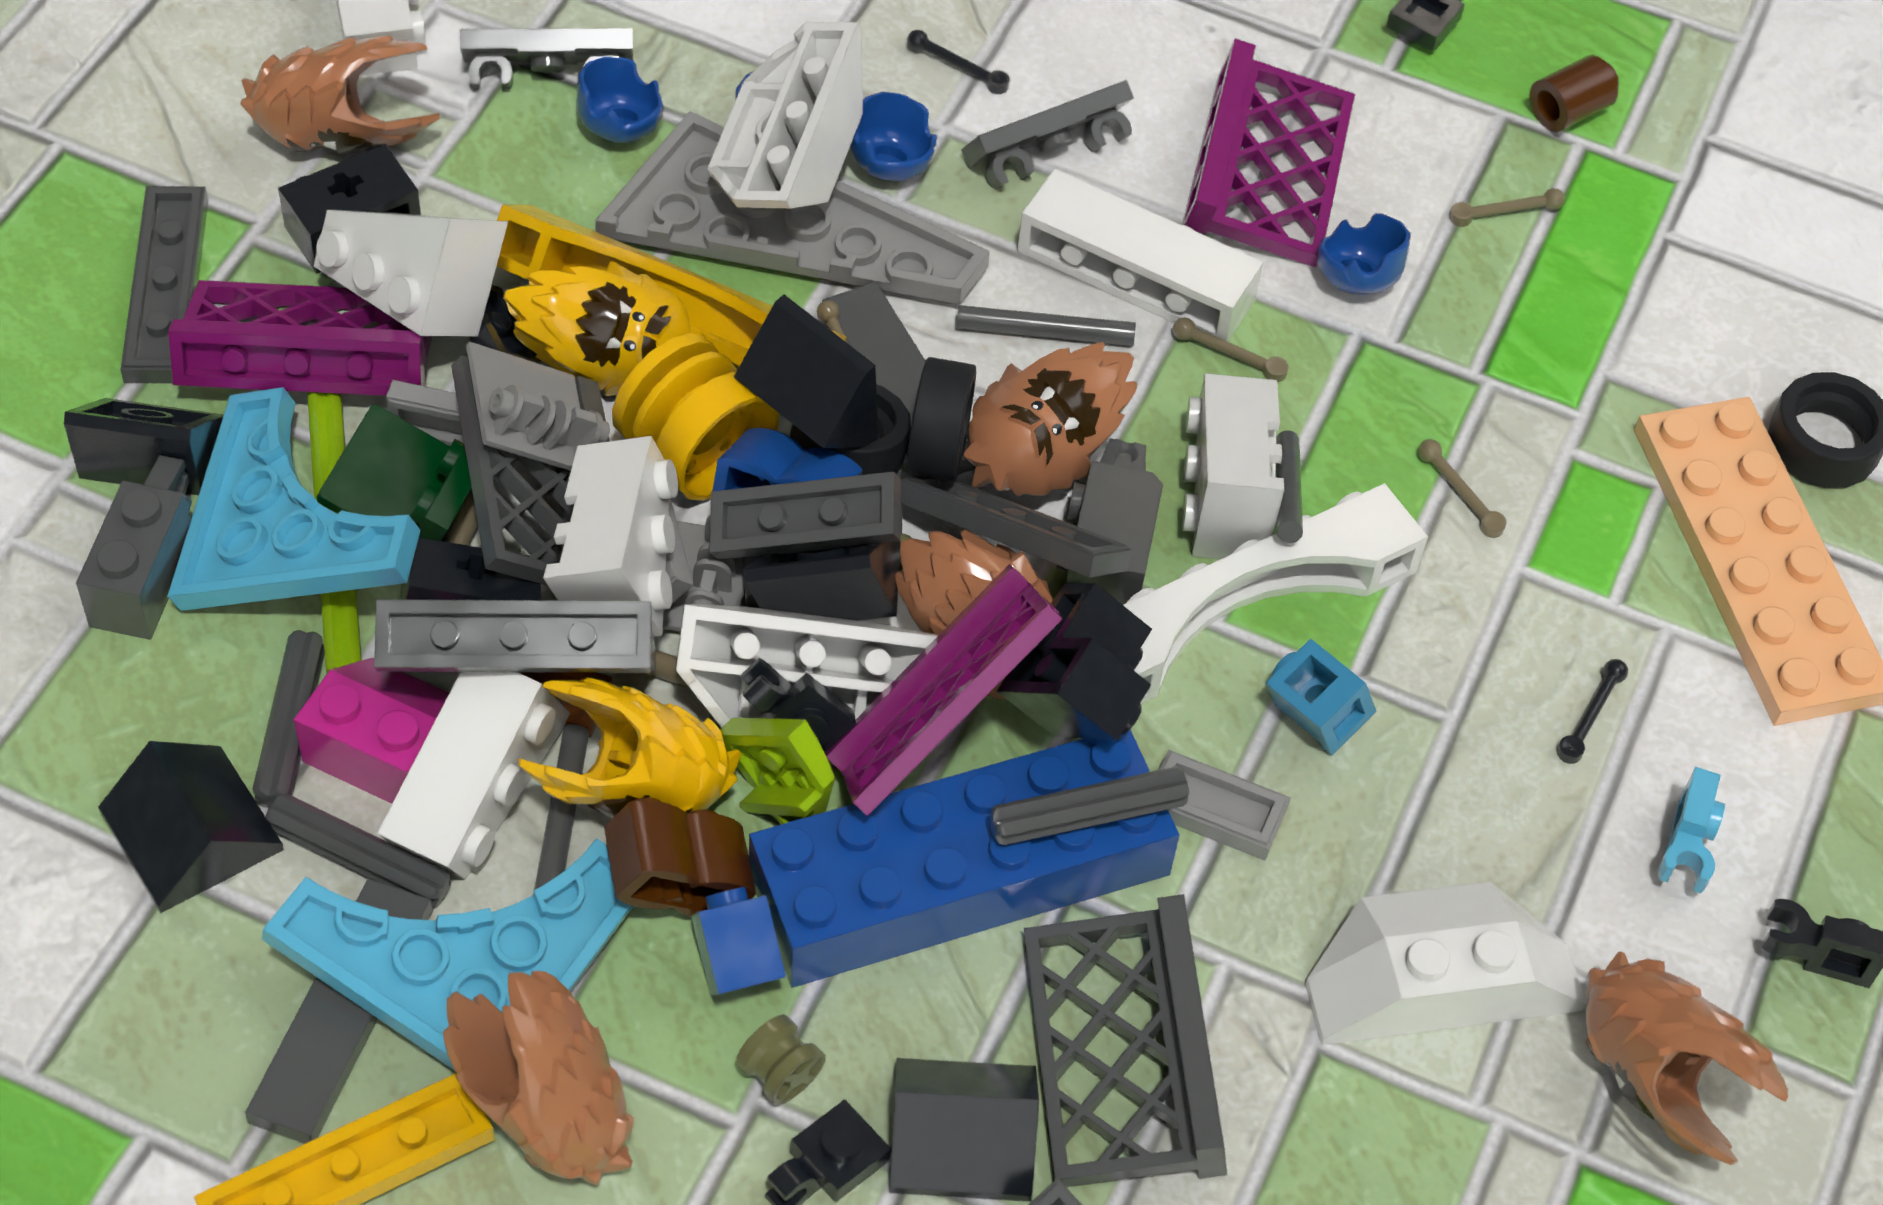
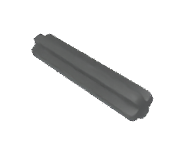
M296 630L287 639L252 788L255 794V801L264 807L271 806L278 795H292L301 756L293 719L316 689L324 655L323 638L314 631L306 633Z
M1170 767L998 804L991 808V830L998 844L1008 845L1182 807L1188 801V782L1181 768Z
M290 794L278 795L267 810L265 818L277 834L372 880L431 899L432 907H437L448 893L451 882L450 874L447 870Z

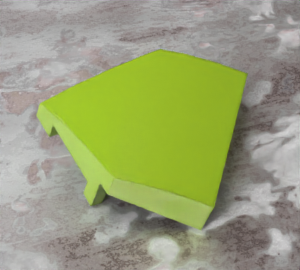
M733 717L720 729L726 750L739 749L741 752L737 767L748 783L754 788L740 802L742 810L748 814H769L780 825L826 812L835 776L817 737L805 719Z

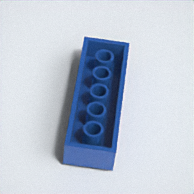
M1131 729L1121 735L1117 741L1083 738L890 793L868 816L855 804L750 833L749 861L757 897L767 896L784 970L791 988L1169 876L1180 834L1168 810L1008 845L998 844L991 830L990 813L991 808L995 805L1150 772Z

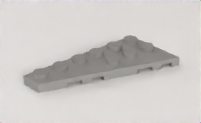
M691 111L688 112L595 220L596 232L615 240L859 286L876 281L881 290L954 304L962 302L987 269L990 253L987 249L839 180L836 181L830 199L826 203L791 209L736 207L711 177L707 169L724 127Z

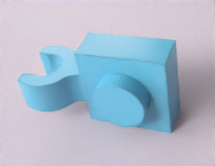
M1698 767L1694 768L1679 798L1666 853L1658 868V875L1661 881L1668 883L1675 866L1682 864L1689 866L1696 874L1693 891L1702 893L1706 889L1715 871V860L1710 851L1704 846L1703 838L1711 841L1715 839L1725 810V803L1715 800L1721 777L1720 774Z

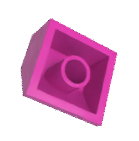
M374 658L330 669L293 719L302 762L392 804L439 715L449 692L405 672H377L374 668Z

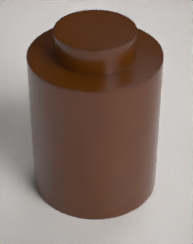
M1588 55L1533 83L1530 89V104L1533 113L1540 124L1551 132L1563 131L1612 106L1616 102L1619 86L1617 73L1602 58Z

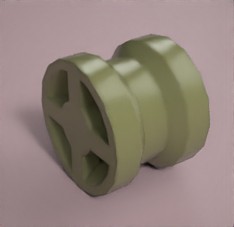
M785 1014L778 1015L760 1026L747 1039L736 1057V1064L748 1076H758L764 1082V1094L776 1105L784 1104L800 1094L819 1074L826 1059V1055L815 1044L804 1043L797 1036L798 1026Z

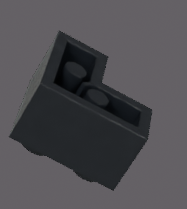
M1065 583L1052 602L1062 620L1004 678L996 692L1053 736L1117 741L1138 720L1142 711L1140 703L1151 686L1134 669L1141 661L1143 655L1141 647L1152 631V628L1096 583Z

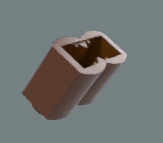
M640 798L629 802L604 826L616 898L628 905L646 909L674 908L678 912L691 917V915L697 912L708 910L705 900L706 896L742 887L746 888L748 900L756 895L743 826L730 817L720 815L712 810H697L686 814L682 809L663 803L656 798Z

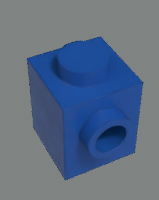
M745 887L706 896L705 900L708 910L697 912L691 915L710 996L785 978L786 974L767 896L748 900Z

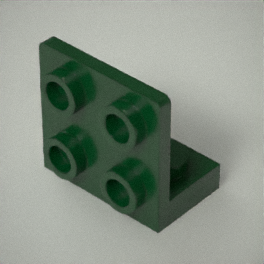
M371 405L320 489L316 499L318 503L337 514L343 510L372 516L409 515L421 530L419 538L441 541L472 488L465 445L461 441L454 439L451 446L379 405Z

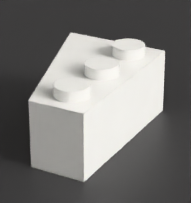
M327 210L322 233L317 242L314 267L420 336H478L508 222L384 212Z
M1204 373L1200 398L1189 397L1185 431L1186 433L1196 434V445H1187L1184 481L1194 482V494L1185 495L1182 531L1193 532L1192 557L1222 559L1231 555L1243 543L1252 539L1261 541L1272 536L1274 533L1284 493V478L1275 477L1276 463L1281 464L1282 446L1281 444H1276V431H1279L1280 425L1277 380Z

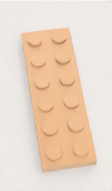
M1750 396L1640 415L1634 432L1773 726L1883 705V660Z

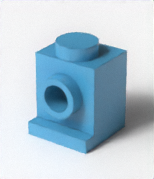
M1312 639L1307 641L1297 652H1291L1284 656L1274 668L1271 678L1266 682L1275 706L1319 741L1322 748L1331 756L1377 712L1366 682Z

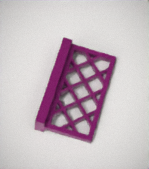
M1235 38L1217 78L1182 225L1188 226L1203 235L1208 231L1317 267L1318 249L1321 240L1326 237L1355 93L1254 60L1253 56L1256 45ZM1256 82L1276 88L1283 98L1267 103L1255 87ZM1318 102L1336 108L1337 114L1335 117L1321 121L1308 104ZM1293 110L1305 127L1290 132L1277 115ZM1262 120L1275 138L1258 143L1246 126ZM1315 138L1328 156L1312 161L1300 146V143ZM1284 149L1297 167L1281 173L1268 155ZM1253 161L1266 179L1249 184L1236 166ZM1307 179L1319 197L1303 202L1290 184ZM1275 190L1288 209L1272 214L1259 196ZM1244 202L1256 218V221L1246 223L1225 216L1226 209L1232 205ZM1298 220L1310 236V243L1289 237L1281 226Z
M206 280L198 281L183 319H173L168 330L173 385L258 390L284 387L286 391L381 396L387 395L392 380L425 386L424 366L432 336L418 335L346 287ZM210 302L231 304L218 308ZM279 306H292L281 311L276 309ZM339 309H353L342 314L337 312ZM251 316L259 318L248 323L240 322V320ZM312 319L320 321L310 326L301 325V323ZM373 322H377L380 324L379 326L371 329H366L362 327Z
M1011 564L856 718V724L825 752L827 759L843 773L852 802L867 816L1062 620L1058 610Z

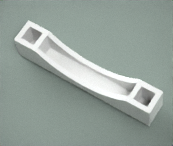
M1384 483L1363 494L1358 491L1350 493L1342 498L1335 507L1313 517L1309 515L1302 516L1303 535L1297 542L1286 543L1278 537V533L1261 541L1252 539L1240 545L1231 555L1210 565L1205 563L1197 564L1183 573L1179 579L1156 590L1154 588H1146L1137 592L1123 606L1152 628V631L1141 647L1143 649L1141 661L1134 669L1136 673L1151 684L1140 704L1158 696L1167 672L1184 647L1208 625L1233 610L1265 598L1299 592H1337L1367 597L1417 573L1428 536Z

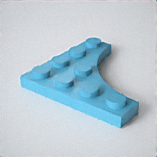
M285 388L230 395L167 597L180 611L404 584L408 581L421 530L409 515L372 516L343 510L337 514L320 505L303 488L295 472L291 457L290 434L296 402Z
M596 838L579 859L560 875L534 890L531 897L491 912L490 908L466 913L437 915L436 920L404 919L388 916V910L355 902L305 877L263 928L261 940L456 1071L449 1059L443 1036L444 1029L449 1026L446 999L453 992L456 991L472 1001L474 997L482 993L502 1013L503 1006H510L508 973L524 972L531 976L532 971H545L555 976L571 993L634 906L628 905L616 898L608 848L605 843Z

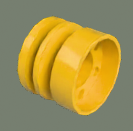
M686 333L670 338L650 351L632 369L616 396L612 408V422L616 430L625 439L652 436L664 459L672 460L675 466L678 490L687 499L703 501L711 498L718 459L748 429L767 428L777 431L779 413L734 378L737 369L727 356L720 353L704 335Z

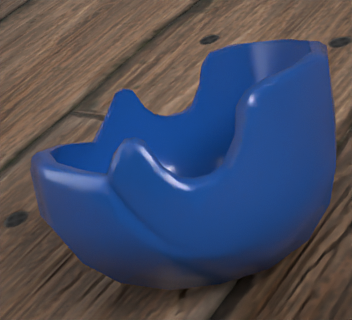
M601 57L587 62L578 74L577 114L584 126L593 134L611 142L632 143L652 133L663 117L664 106L659 93L658 82L653 80L650 84L642 81L638 75L636 63L633 60L620 57Z
M879 92L864 97L863 114L850 145V149L860 167L865 169L869 175L885 181L903 182L922 174L934 155V147L937 142V135H931L928 127V109L923 104L904 94Z
M1376 213L1372 215L1367 225L1362 228L1352 227L1348 220L1345 219L1337 226L1331 236L1321 240L1317 264L1328 281L1341 291L1361 295L1380 293L1392 288L1400 280L1408 257L1411 233L1403 222L1385 214Z

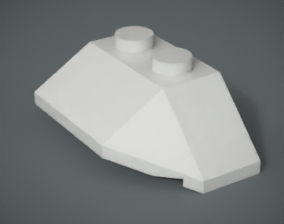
M805 22L793 33L794 40L776 50L744 80L707 168L711 177L736 207L791 209L829 201L863 114L862 33L858 22Z
M684 604L676 671L721 728L733 717L761 718V715L764 713L751 705L743 697L742 693L749 685L741 679V674L758 658L769 663L792 685L807 672L852 708L856 719L938 635L873 622L753 607Z
M1491 881L1361 897L1308 976L1305 984L1321 1045L1584 1011L1586 1007V1001L1568 945Z

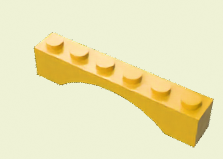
M502 204L497 221H507L508 224L497 267L529 280V273L540 270L566 272V268L583 266L606 271L610 261L621 265L636 275L647 274L661 288L674 292L687 309L690 326L700 330L701 335H704L720 353L727 356L737 366H740L773 306L533 205ZM831 330L841 339L846 340L847 336Z

